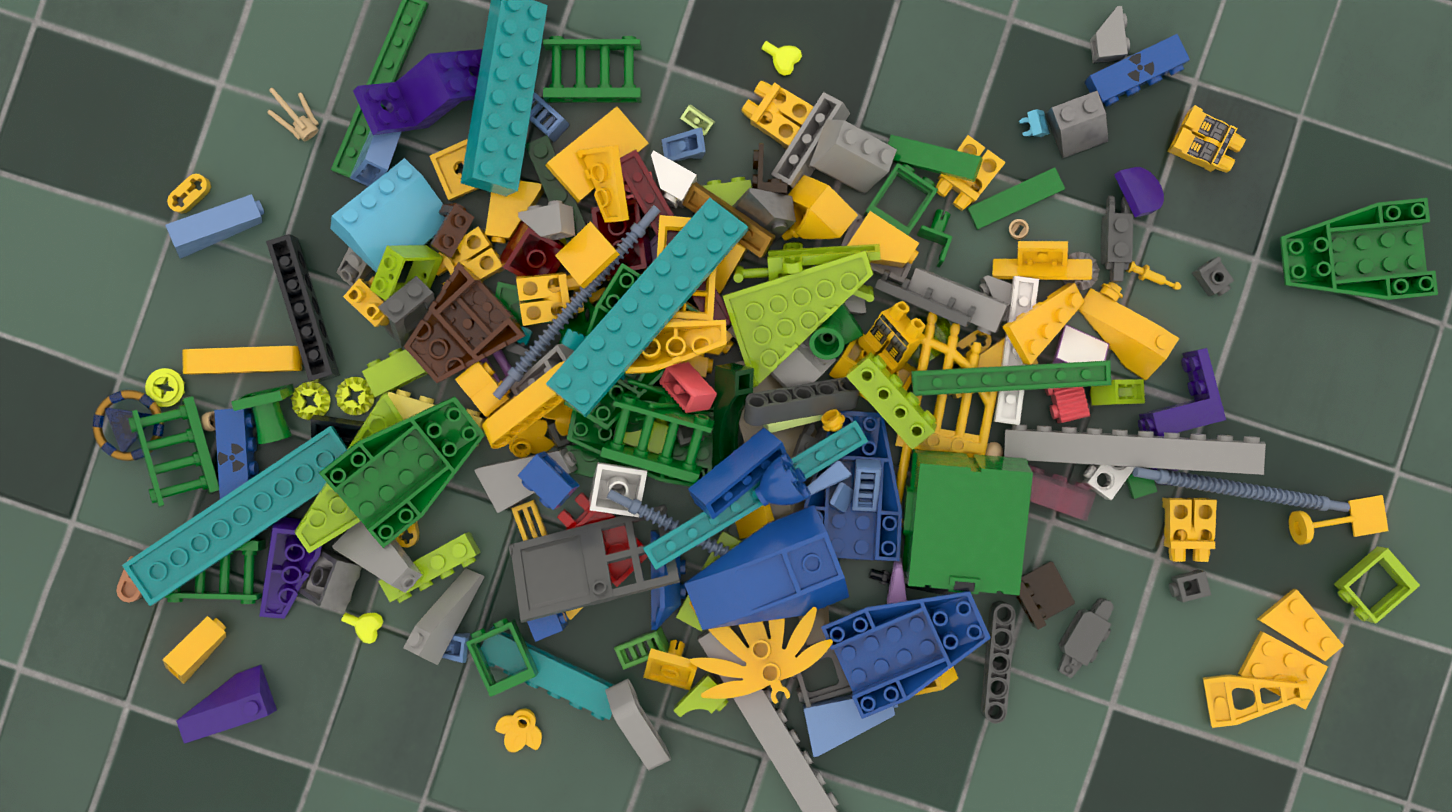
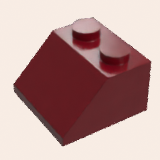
M522 221L499 258L502 267L517 276L556 273L561 265V262L555 255L565 245L559 240L541 237Z

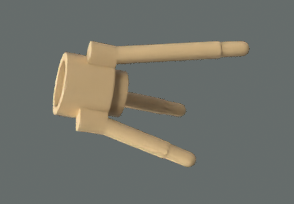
M274 88L269 89L275 99L294 120V127L272 110H268V114L293 133L298 140L302 139L305 142L313 138L319 131L316 127L319 123L314 118L303 94L299 93L298 96L308 118L305 116L298 117Z

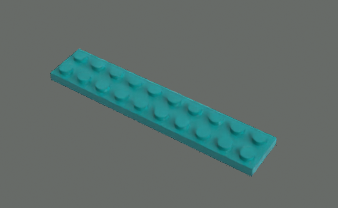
M709 198L546 383L547 387L584 417H587L747 233L748 226L713 199Z
M329 426L122 565L148 605L156 604L268 529L274 523L317 496L326 483L319 472L348 449L334 427Z

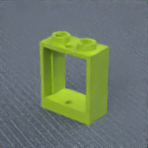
M427 245L386 246L370 290L386 301L415 276L431 289L443 256ZM405 261H413L405 283H397Z
M1378 546L1334 583L1339 590L1337 593L1340 598L1346 603L1350 602L1355 608L1354 614L1363 622L1368 621L1375 624L1420 586L1388 548ZM1379 562L1398 585L1373 607L1368 609L1349 586Z

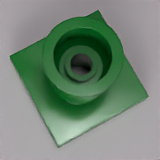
M843 303L811 334L809 346L816 357L831 360L842 353L844 345L863 336V330L845 303Z
M292 384L248 393L231 401L234 411L252 407L258 444L275 442L292 436L279 402L294 394Z

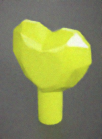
M765 41L761 48L773 56L775 69L783 76L790 75L794 69V64L802 58L801 50L795 46L777 48L768 41Z
M345 612L341 620L354 626L357 636L364 643L368 644L376 641L378 636L377 630L382 627L384 622L382 616L378 613H366L356 617Z

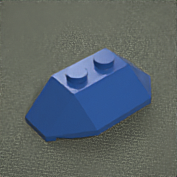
M651 530V542L660 537V533L657 530ZM681 555L675 558L680 582L651 590V630H657L681 605V599H686V587L684 584H681V574H686V560H681ZM651 563V579L668 575L666 564L655 570Z

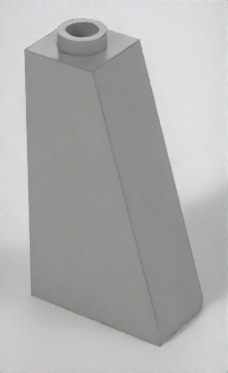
M567 448L546 452L568 474L578 470L576 458L570 451L568 452ZM535 455L489 464L474 470L497 513L535 494L534 491L525 488L522 484V479L517 476Z
M361 521L349 528L332 546L334 550L403 592L413 587L422 576V573L396 539L383 548Z

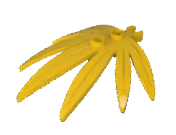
M690 601L689 604H690V606L692 607L693 611L695 612V610H694V608H693V605H692V602ZM813 607L802 618L791 635L786 649L782 648L785 618L769 620L771 639L767 636L763 621L739 625L749 648L745 646L729 626L708 629L729 651L746 662V666L718 658L690 659L691 664L708 672L726 677L743 678V680L716 685L703 692L701 697L712 699L734 698L751 694L770 685L772 688L771 699L775 704L778 703L776 697L778 691L784 692L787 699L790 698V691L782 685L781 680L792 677L812 666L826 653L833 643L832 639L818 642L804 650L798 657H795L812 630L817 608Z

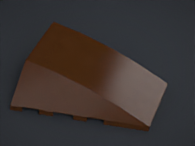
M458 262L452 275L444 283L441 292L428 308V312L421 319L404 345V348L436 383H439L526 335L516 318L485 283Z

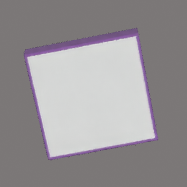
M1065 324L1060 333L1053 363L1105 361L1109 343Z

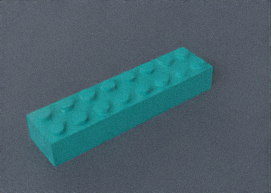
M491 0L461 184L505 197L518 191L548 5L535 0Z

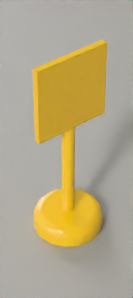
M1383 495L1349 500L1350 516L1312 522L1306 512L1294 511L1289 516L1291 536L1297 544L1304 545L1312 541L1314 528L1348 522L1352 523L1354 537L1389 531Z

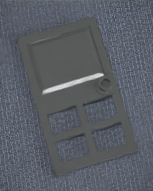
M665 504L654 507L655 512L659 510L661 515H667ZM623 515L509 544L508 548L513 563L520 620L522 623L679 583L680 578L676 559L666 564L668 575L644 581L639 556L646 553L643 550L644 546H637L633 523L645 520L646 517L644 516L639 518ZM625 525L630 549L606 555L602 531ZM664 526L659 528L660 537L669 532V529L667 531L664 530ZM632 558L636 583L613 589L608 564Z

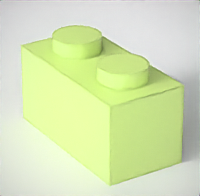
M691 104L680 118L695 129L702 128L703 135H707L715 123L714 120Z

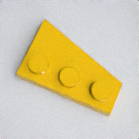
M618 145L577 150L579 158H583L587 166V170H585L588 180L592 179L596 189L594 196L604 222L629 220Z

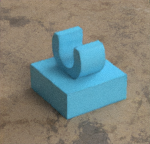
M1035 109L1027 112L1028 117L1022 118L1019 121L1020 124H1030V129L1023 132V136L1042 137L1050 134L1045 113L1042 110Z

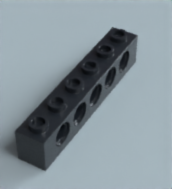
M287 234L266 241L308 381L318 383L340 376L298 238Z

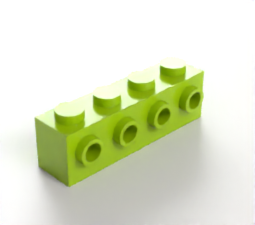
M870 352L848 371L846 377L913 450L935 432L936 419L928 410L924 411L918 405L920 403L918 398L912 392L908 393L902 387L903 382L896 374L893 373L891 375L885 368L887 366L885 361L879 355L874 356Z
M467 532L415 560L413 563L422 573V576L406 592L391 586L382 579L378 582L389 602L397 599L401 603L412 597L410 592L414 589L419 588L422 591L433 585L432 580L440 576L441 579H444L455 573L454 567L462 564L464 568L476 561L474 556L481 552L471 533Z

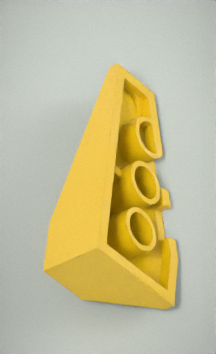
M1092 288L1088 290L1083 298L1085 302L1078 309L1094 331H1097L1102 339L1109 343L1108 348L1115 353L1124 368L1144 379V381L1167 359L1180 339L1158 324Z
M726 320L668 322L625 373H652L727 346Z

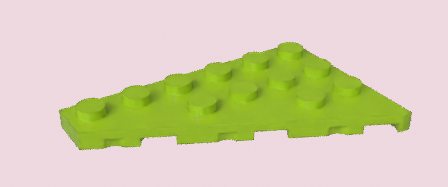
M866 250L804 269L799 273L788 274L723 295L745 366L754 368L753 387L758 386L873 275Z
M387 393L380 397L348 449L359 440L403 420ZM326 482L296 528L295 534L307 552L311 553L359 523L360 520Z

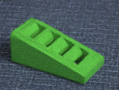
M662 627L614 647L623 670L648 661L649 653L644 641H647L650 650L652 648L668 652L670 645ZM636 644H637V646H638V648H639V650H640V653H641V655H642V656H640V657H639V655H638V653H637V651H636V649H635V646H634V645H636ZM626 648L629 649L631 656L633 658V660L631 661L629 660L628 655L625 651Z

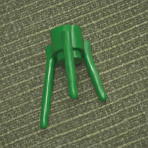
M633 379L627 380L629 384L663 396L659 398L658 403H650V408L673 409L682 412V407H679V403L677 404L676 400L671 397V394H668V391ZM645 415L636 416L634 420L642 421L645 419Z

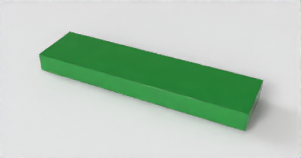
M891 135L888 145L897 149L893 162L904 163L912 167L975 182L983 161L981 156Z
M1054 167L968 207L967 211L976 230H979L1065 190V187Z

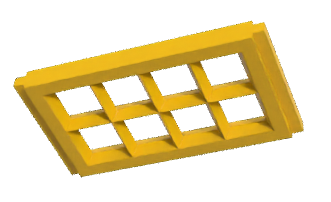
M659 216L657 257L666 248L667 230L680 231L691 218ZM716 268L707 277L706 291L696 290L692 295L705 297V312L686 311L685 303L669 322L713 320Z

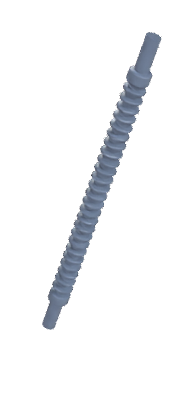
M653 205L638 224L634 223L630 227L631 232H626L627 237L621 238V244H616L618 246L616 250L620 255L585 289L580 286L581 291L575 292L576 297H571L572 301L566 303L567 307L561 308L563 312L561 314L557 313L558 318L552 319L553 324H548L549 328L543 330L544 334L538 335L540 339L538 341L534 340L535 345L529 346L530 351H525L526 355L520 357L521 361L515 362L516 367L509 369L507 372L508 376L493 392L496 398L501 400L516 381L520 382L524 377L523 373L528 372L527 367H532L531 363L533 361L537 362L536 357L542 356L541 351H546L545 346L551 345L550 340H555L554 336L556 334L560 335L559 330L565 329L564 324H569L568 319L574 318L573 313H578L577 309L579 307L583 308L582 303L588 302L587 297H592L591 292L597 291L596 287L601 286L600 282L602 280L606 281L605 276L611 275L610 270H615L614 265H619V260L624 259L623 255L625 253L629 254L628 249L634 248L633 243H638L637 239L642 238L646 234L645 229L661 212L656 206Z
M1135 467L1133 469L1134 477L1155 480L1158 484L1185 486V488L1191 487L1193 490H1204L1212 493L1216 492L1218 494L1222 493L1224 495L1228 494L1230 496L1234 495L1236 497L1240 496L1242 498L1246 497L1248 499L1252 498L1254 500L1294 505L1301 508L1317 509L1319 511H1327L1329 509L1348 512L1350 509L1349 503L1330 500L1326 496L1259 486L1257 484L1253 485L1251 483L1247 484L1245 482L1241 483L1239 481L1235 482L1233 480L1229 481L1227 479L1223 480L1221 478L1217 479L1215 477L1211 478L1209 476L1204 477L1203 475L1198 476L1197 474L1192 475L1191 473L1186 474L1185 472L1180 473L1179 471L1174 472L1161 468L1152 470Z
M610 489L606 497L628 508L629 513L633 515L638 513L639 518L644 516L646 521L652 520V524L658 523L659 528L664 526L665 531L668 529L673 530L680 525L679 520L674 522L673 517L667 518V515H661L659 510L655 512L653 507L647 508V504L642 505V501L636 498L632 500ZM708 538L696 545V547L701 545L702 550L708 549V553L714 552V556L720 555L721 557L729 551V546L723 547L722 542L717 544L716 539L711 541Z

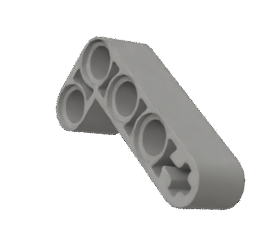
M626 679L607 688L605 691L614 719L648 771L670 761L669 751L640 706L630 680Z

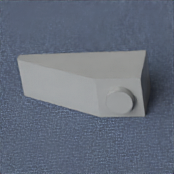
M557 344L523 375L524 377L520 382L516 381L512 385L511 390L514 395L520 394L558 363L566 361L574 351L563 344Z

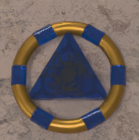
M121 390L109 395L98 406L93 418V434L99 447L110 457L123 461L138 460L144 457L141 448L127 452L138 438L137 432H131L128 418H132V411L109 407L125 399H134L140 401L152 412V414L138 412L139 418L162 412L158 404L147 394L135 390ZM105 413L120 450L107 442L102 428ZM164 422L154 425L151 440L162 438Z

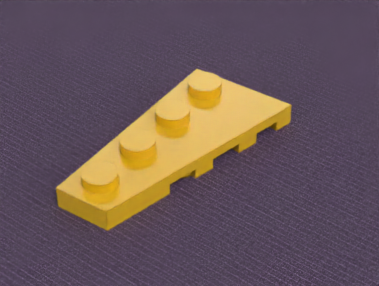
M1075 283L1065 284L1047 296L1045 301L1038 302L1032 306L1033 309L1027 313H1021L1016 317L1015 321L1012 323L1008 322L1002 326L1023 364L1031 365L1085 302Z

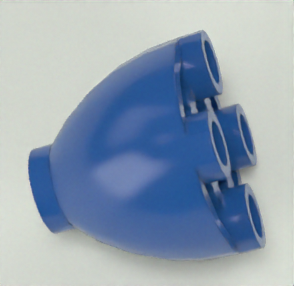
M786 452L768 466L761 478L759 487L755 488V493L764 506L769 503L793 505L811 496L808 487L803 483L806 481L804 473L800 468L795 469L793 467V461Z

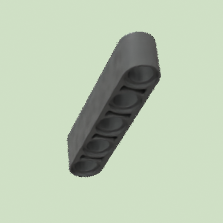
M847 377L755 392L746 397L744 420L749 425L761 426L823 415L832 409H836L839 412L851 410L857 407L860 392Z
M996 601L989 610L988 632L991 638L986 642L981 712L988 721L994 724L1004 721L1007 715L1016 617L1014 608L1003 601ZM1001 607H1006L1008 610L1007 616L1003 619H998L997 611ZM1001 631L1005 632V640L1002 643H996L995 635ZM1002 656L1003 664L1000 667H993L994 658ZM997 680L1001 681V688L995 692L991 691V684ZM993 705H998V713L990 716L988 714L989 708Z

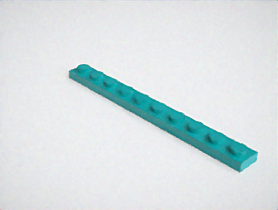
M854 420L792 457L793 467L795 469L800 468L807 479L867 443L868 440L857 421ZM760 481L716 518H710L703 511L644 546L643 550L655 570L763 506L755 493V488L759 487Z

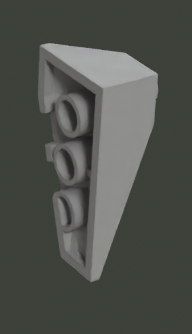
M466 568L415 625L403 648L438 665L479 589L484 576Z

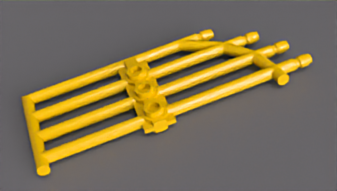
M929 312L924 332L926 337L919 343L922 344L917 371L927 370L931 348L945 354L942 369H952L954 361L961 368H978L981 343L973 342L971 347L972 354L968 361L956 350L960 324L952 323L950 336L948 337L947 344L933 338L937 315ZM998 391L978 392L985 405L979 435L965 433L972 393L962 394L955 431L941 429L947 394L937 395L933 415L936 419L935 432L914 449L965 453L970 458H973L974 454L985 455ZM916 396L920 402L918 404L920 406L922 396ZM897 434L895 446H901L902 452L896 483L900 503L902 504L912 449Z

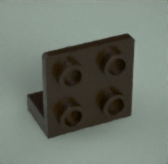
M759 143L758 150L753 152V169L757 170V174H753L752 188L787 195V183H782V179H768L767 182H763L764 143Z
M1052 561L1021 577L1020 595H1015L1031 625L1038 630L1046 626L1044 620L1075 604Z

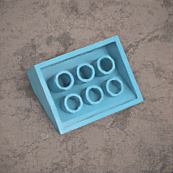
M404 158L333 214L330 229L377 272L386 246L426 245L435 237L445 219L444 216L438 213L443 203L422 174Z

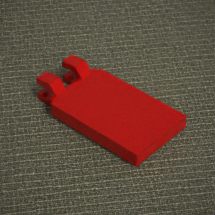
M583 492L575 498V501L585 511L576 520L566 509L557 516L567 527L566 530L616 517L612 513L591 511L589 498ZM625 525L602 531L606 555L630 549ZM636 537L637 546H644V544ZM646 554L639 556L641 563L647 558ZM632 558L608 564L611 582L616 587L634 571Z

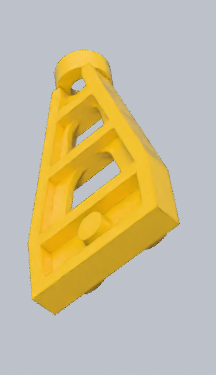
M1236 675L1203 678L1212 728L1238 725L1291 704L1311 699L1307 680L1292 682ZM1245 688L1252 690L1255 697L1254 704L1242 710L1236 709L1232 698L1233 689ZM1278 688L1280 699L1264 704L1261 701L1260 689ZM1295 688L1297 690V695H1295L1293 692Z

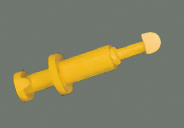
M1132 261L1129 264L1128 270H1126L1128 273L1132 271L1139 274L1138 279L1141 281L1148 279L1159 285L1166 284L1175 290L1181 289L1179 282L1172 283L1166 280L1165 276L1151 271L1149 265L1139 267Z

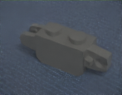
M1108 196L1106 200V215L1102 217L1100 261L1102 265H1105V269H1109L1110 282L1121 283L1123 282L1124 270H1128L1129 264L1132 263L1133 214H1130V207L1125 196L1121 200V213H1115V197Z
M1099 598L1093 604L1090 611L1086 609L1077 611L1059 642L1060 651L1064 652L1057 668L1059 672L1072 678L1083 664L1087 666L1089 662L1092 663L1098 655L1097 648L1101 641L1104 642L1111 632V629H1109L1111 623L1107 621L1112 614L1111 611H1113L1114 605L1110 600Z

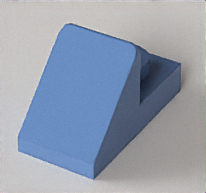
M696 128L662 139L664 157L673 162L688 158L702 159L706 153L702 128Z
M470 633L454 634L442 658L466 663L468 657L466 642L470 639Z

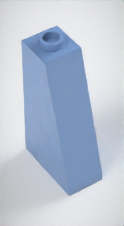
M251 194L171 222L165 226L181 259L262 223L261 215L265 213L260 201H254Z
M852 694L812 703L811 707L808 708L806 704H803L813 757L820 756L895 716L894 708H897L898 704L863 719L854 703Z

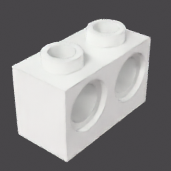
M1091 464L1083 474L1085 478L1082 483L1104 499L1112 500L1135 467ZM1101 473L1107 479L1103 486H1099L1097 483V477Z

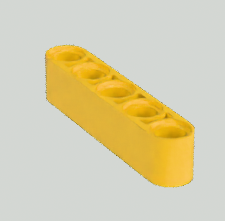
M298 346L182 350L183 374L302 371V358Z
M565 361L558 363L482 424L491 448L498 449L506 446L564 401L547 387L546 383Z

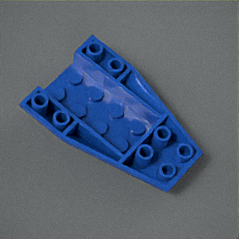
M840 411L839 413L845 416L842 427L856 420L868 440L867 443L837 460L841 461L852 474L848 479L841 482L853 489L856 459L880 460L881 477L877 512L852 510V500L846 512H841L829 506L830 499L839 483L811 495L805 500L804 508L812 505L815 506L827 530L837 558L899 562L902 508L884 418L879 413ZM827 431L826 437L834 432ZM834 463L815 473L813 475L811 483L814 480H816L821 474H823L828 468H830ZM860 479V481H872V482H873V480H874V479ZM859 489V491H873V489ZM858 498V501H872V498Z
M814 505L767 523L684 583L702 630L804 616L813 607L819 610L849 597L844 574L827 530Z
M970 591L869 606L821 626L826 640H833L830 649H834L852 689V698L862 719L909 700L991 638Z

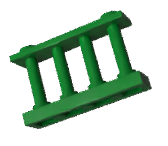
M550 36L549 39H543L545 49L552 50V84L549 85V88H543V98L546 103H642L641 89L636 88V85H634V50H642L640 39H636L634 36H623L622 39H564L562 36ZM561 50H576V84L573 85V88H564V85H561ZM586 50H600V84L597 85V88H588V85L585 84ZM610 50H624V84L622 88H612V85H610Z
M618 394L613 406L620 407L621 411L614 439L611 441L606 440L600 457L696 483L702 466H698L695 461L703 432L711 433L715 421L710 420L708 416L703 414L691 415L673 409L650 408L649 402L638 400L632 394ZM631 411L645 414L638 446H635V448L627 446L623 442ZM655 418L670 422L662 453L659 454L649 452L647 449ZM679 424L694 428L686 460L683 461L673 459V456H671Z
M193 396L184 398L182 400L183 405L179 406V409L139 418L138 411L134 410L132 411V418H128L131 432H137L152 484V489H148L152 504L157 503L158 508L164 506L163 498L192 490L207 489L208 495L219 492L218 481ZM182 418V420L187 419L189 429H185L186 432L146 442L143 427ZM184 442L194 443L196 452H193L192 456L153 465L149 451ZM192 465L201 467L203 475L199 476V479L162 489L159 488L157 474Z
M251 539L236 549L242 550V555H244L243 592H229V554L220 560L219 591H205V571L195 577V591H181V587L165 597L167 602H183V598L240 600V604H255L256 600L262 598V592H253L254 557L257 555V551L266 549V539Z

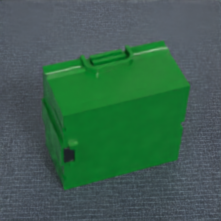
M913 449L910 485H906L907 494L905 496L903 517L904 528H902V535H905L902 566L903 571L906 572L908 586L925 587V585H929L931 588L948 589V592L958 593L970 591L971 594H979V592L997 593V591H1001L1003 594L1020 595L1033 472L1026 458L977 454L970 458L965 453Z

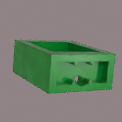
M897 163L865 211L864 216L866 217L871 211L906 235H909L938 189L934 187L935 183L927 177L920 178L914 174L915 170L909 165ZM896 176L926 194V197L907 226L876 207Z
M504 618L494 623V628L487 632L484 628L470 634L472 638L466 642L490 697L532 679L539 673L515 619L508 622L507 618ZM510 629L527 668L495 681L479 642Z

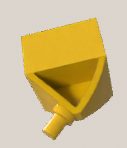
M803 175L788 194L793 199L796 222L782 235V238L785 241L793 237H800L802 239L840 238L858 214L829 185Z

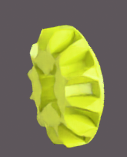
M158 369L146 381V395L152 403L156 402L160 407H171L180 402L182 395L185 393V382L180 374L172 369ZM168 381V386L172 387L174 391H167L164 394V390L161 387H157V385L166 384Z
M361 377L345 379L338 385L335 395L337 406L344 413L350 415L366 413L372 407L375 400L367 381ZM351 389L354 392H362L358 396L359 404L355 400L347 401L351 396Z
M314 382L302 383L294 389V394L291 397L292 409L298 417L306 420H311L313 415L324 416L329 410L331 402L327 389L323 385ZM315 395L313 401L318 407L312 405L305 407L307 401L304 396L311 397Z

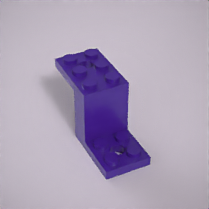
M483 49L430 53L396 82L357 86L353 92L372 134L380 135L429 128L461 101L474 100ZM381 104L384 105L387 108V110H384L381 107Z
M1207 348L1182 353V367L1188 373L1190 381L1188 382V390L1191 396H1194V400L1139 414L1138 427L1140 431H1153L1154 436H1164V432L1178 433L1226 420ZM1167 469V470H1172V471H1174V472H1175V471H1178L1177 469Z

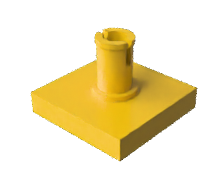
M671 640L668 653L651 648L643 678L690 690L697 666L691 664L690 659L682 657L685 644L680 641L676 650L677 640Z

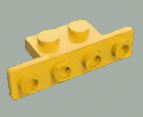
M1018 241V259H993L992 277L997 279H1013L1014 276L1039 280H1091L1092 260L1067 259L1068 241Z

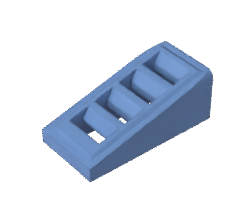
M534 92L532 104L535 101L538 103L531 110L529 120L555 142L569 127V123ZM544 107L545 109L535 119L536 114ZM550 114H552V116L547 120V122L544 125H542L543 121Z
M856 459L852 510L877 512L881 477L880 460ZM860 479H874L873 482L860 481ZM859 489H873V491H859ZM858 498H872V501H858Z
M837 461L807 487L811 495L848 479L852 474L841 461Z

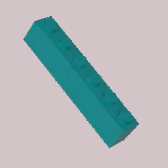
M504 631L484 640L481 650L490 667L497 665L503 668V672L508 676L527 668L511 634ZM525 642L539 672L536 677L525 681L527 685L534 688L540 686L548 690L547 694L554 698L560 699L563 697L569 700V704L577 709L582 710V708H586L592 711L591 715L597 719L604 720L606 718L610 720L612 711L605 690L614 684Z

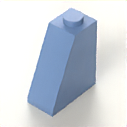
M370 130L350 178L369 187L384 175L390 166L401 132L373 135Z

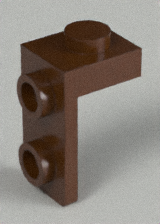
M457 203L442 205L438 213L444 216L445 219L431 242L433 248L448 258L453 256L475 218L463 206Z

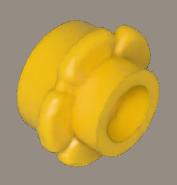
M1113 282L1102 284V289L1099 293L1115 302L1123 297L1120 293L1122 288Z
M836 409L827 411L821 418L824 425L823 429L831 432L840 430L845 421V416L841 415Z

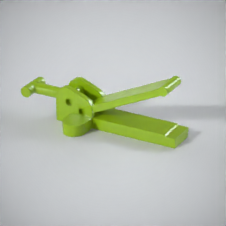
M789 242L783 245L782 250H768V268L744 269L743 266L739 265L735 268L733 279L735 282L740 283L743 279L769 277L770 281L788 274L799 273L804 269L813 267V265H820L864 250L867 251L870 262L881 260L880 245L803 248V244L800 242ZM863 284L853 294L868 302L874 300L872 286Z

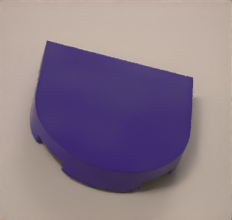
M1133 167L1120 170L1114 174L1135 218L1151 214L1162 207L1164 193L1159 181L1151 172L1142 167Z

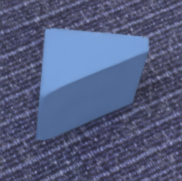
M839 482L830 499L829 506L841 512H846L853 498V489L845 483Z

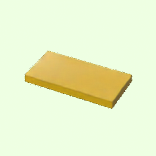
M615 107L547 162L545 166L578 203L591 193L595 187L592 179L588 180L585 170H587L584 159L579 158L577 150L618 145L621 158L635 149L639 153L649 143L622 111Z

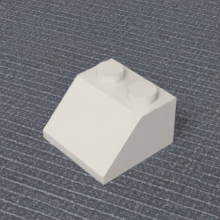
M653 150L651 157L665 201L674 208H677V206L684 208L682 203L691 185L697 182V175Z
M598 462L591 487L590 510L639 517L638 513L633 515L628 512V508L606 497L610 489L632 500L636 498L642 501L647 470Z

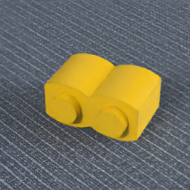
M478 361L455 380L483 415L489 417L511 399L508 395L511 391L509 389L501 400L496 398L493 392L503 381L501 380L499 383L493 377L495 371L487 362L482 363Z

